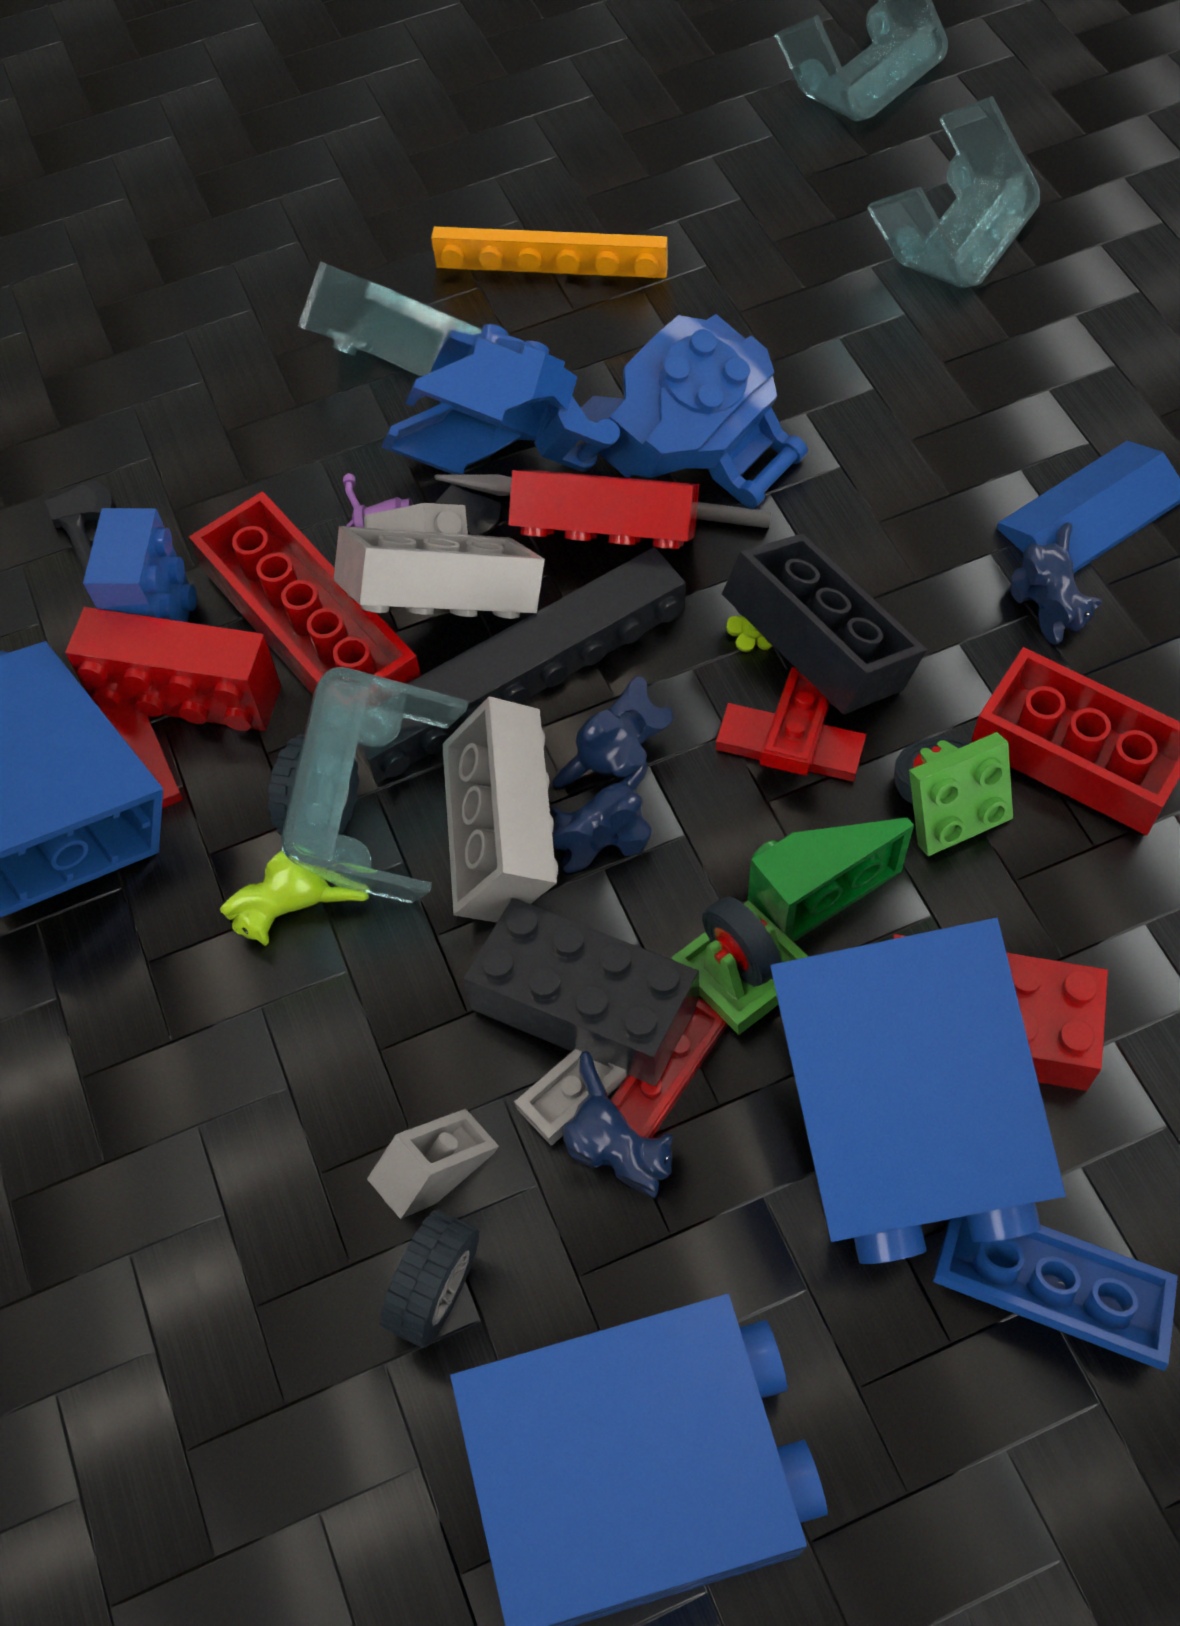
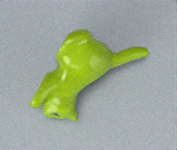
M290 848L283 849L267 863L263 882L248 884L230 897L219 910L226 918L233 920L232 928L236 934H241L248 939L258 940L262 945L266 946L269 943L268 931L273 921L283 914L311 907L319 902L366 901L369 899V895L365 890L355 886L330 887L322 874L310 864L308 856L304 851Z

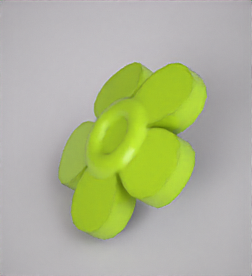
M741 615L740 617L731 616L728 619L726 625L727 632L732 636H738L735 645L739 650L747 653L751 652L754 649L755 642L763 650H768L772 647L766 638L745 617Z

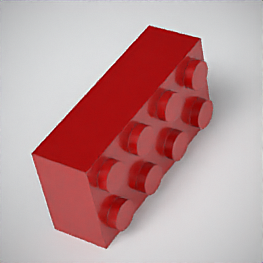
M512 470L508 525L521 526V535L547 537V535H554V530H565L564 538L571 540L591 541V538L596 539L597 533L609 534V543L635 545V542H640V537L654 538L653 547L680 549V546L684 545V541H689L695 537L700 484L539 470Z
M84 607L65 651L85 691L96 705L103 709L116 710L119 704L123 703L135 705L139 712L151 717L167 715L183 718L195 724L211 722L224 724L239 731H247L249 729L266 731L281 689V683L265 636L261 633Z
M1025 647L1022 648L979 714L971 739V743L998 732L1008 741L1010 767L1146 836L1149 834L1180 779L1179 721Z
M894 934L893 939L906 936ZM1007 953L1038 1082L1088 1091L1102 1070L1108 969Z

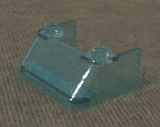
M878 0L879 2L870 8L866 18L867 30L873 44L844 67L841 66L818 15L779 31L775 34V37L801 91L806 96L841 115L859 122L876 115L946 56L948 39L932 0Z
M993 96L943 114L939 119L957 152L950 161L947 172L948 184L953 189L957 198L940 220L921 186L872 202L867 207L892 250L893 255L900 264L960 289L973 287L983 282L1036 211L1040 202L1038 183Z
M323 262L319 263L298 324L303 329L335 339L333 347L355 356L359 349L421 377L432 372L433 362L451 330L472 335L479 334L482 329L399 292Z
M337 667L327 671L321 677L314 690L281 835V846L286 857L294 864L339 887L413 903L430 893L431 882L372 869L371 855L367 847L355 838L339 835L338 831L357 744L370 747L388 745L397 737L403 717L447 729L467 711L469 701L346 667Z

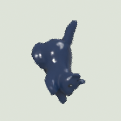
M1069 522L1064 523L1057 531L1055 543L1044 546L1030 544L1026 548L1022 559L1023 567L1017 568L1014 571L1010 584L1011 594L1019 604L1031 600L1038 604L1041 631L1048 642L1053 645H1057L1062 641L1065 628L1073 631L1083 629L1085 624L1095 616L1094 610L1102 604L1100 598L1082 595L1076 586L1073 561L1069 554L1070 536L1073 528Z
M635 676L609 710L606 709L594 714L581 727L576 737L578 753L553 779L552 784L554 788L560 789L572 784L588 770L596 771L606 777L617 776L622 778L632 775L645 764L647 754L641 744L670 726L673 720V712L668 707L659 708L652 704L647 696V683L643 677Z
M646 761L632 775L624 777L619 783H614L600 790L592 800L577 811L567 813L552 807L551 815L554 821L552 832L553 848L566 852L561 862L564 872L574 873L583 870L607 846H616L625 856H632L640 853L648 844L652 828L644 819L642 811L643 801L635 790L645 778L648 765Z
M586 1050L579 1057V1072L588 1090V1096L578 1105L574 1117L564 1124L563 1137L566 1149L573 1159L590 1168L611 1165L615 1171L616 1178L635 1190L655 1198L659 1191L658 1180H663L672 1173V1151L670 1147L673 1135L666 1133L659 1138L639 1136L630 1127L616 1105L608 1098L605 1087L596 1071L592 1055Z

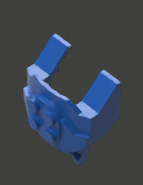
M717 314L707 320L681 315L675 317L624 367V399L592 396L581 407L588 420L597 423L601 419H611L618 425L620 430L618 440L611 447L603 448L599 455L626 478H631L633 475L653 478L685 468L708 469L713 480L750 509H755L765 499V492L792 463L798 464L808 453V448L801 438L794 435L789 436L783 431L772 409V405L777 398V392L773 379L774 369L767 348L753 336L745 339ZM769 447L773 448L778 453L777 456L752 481H746L742 475Z
M486 324L479 334L472 335L451 330L448 333L433 362L432 372L415 380L405 404L414 407L418 399L427 396L440 401L439 405L392 425L383 440L381 448L453 475H463L465 467L492 456L517 440H535L534 444L541 457L578 471H587L596 463L597 455L603 448L611 447L618 440L620 430L618 425L611 419H601L597 423L588 420L572 396L577 376L564 368L565 361L549 355V348L537 341L525 342L508 336V332L502 327ZM579 440L585 442V443L578 444L576 447H574Z

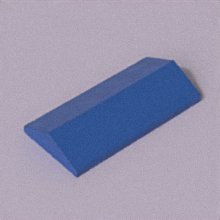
M1125 441L999 521L997 529L1024 553L1030 544L1044 546L1055 543L1056 533L1064 523H1071L1073 528L1070 536L1069 554L1073 561V573H1075L1179 505L1180 477L1164 452Z
M966 1216L948 1220L936 1260L934 1283L1165 1371L1169 1364L1178 1275L1041 1225V1230L1020 1237L990 1242H973Z

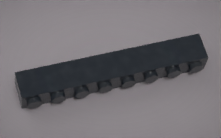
M653 547L537 611V613L528 616L345 717L341 722L348 743L376 784L388 777H396L402 774L409 765L423 757L441 752L443 750V743L489 696L523 705L529 697L547 687L559 685L568 675L582 667L598 663L607 653L623 644L635 642L644 632L662 622L667 623L675 619L681 611L685 610V581L660 552Z

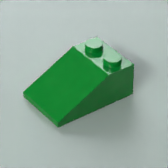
M899 818L793 832L779 842L770 840L759 847L751 859L748 900L794 942L901 873L914 824L908 818Z

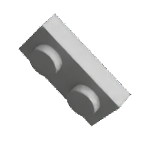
M577 1049L573 1050L514 1101L517 1110L551 1146L563 1136L564 1124L574 1117L578 1105L588 1096V1090L579 1072V1057L582 1051ZM594 1061L596 1071L605 1087L607 1096H609L627 1077L626 1070L608 1063L610 1066L608 1067Z

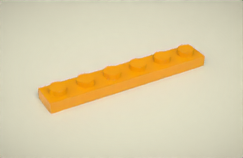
M435 226L431 236L436 268L645 278L667 277V236Z

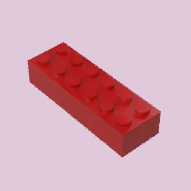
M263 491L189 536L202 570L258 633L264 634L267 644L343 730L342 719L421 676L417 656L376 612L361 609V605L349 597L333 581L335 568Z

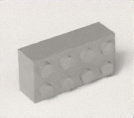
M339 526L333 581L349 597L361 605V609L369 612L385 613L389 611V606L406 607L408 612L430 615L434 613V608L450 609L452 614L474 617L477 616V612L480 610L493 611L492 613L498 617L516 619L520 617V612L537 613L545 559L509 537Z
M489 696L443 743L453 915L497 923L512 897L531 904L557 883L558 863L554 858L552 839L554 821L549 808V775L545 768V734L541 727L540 709Z

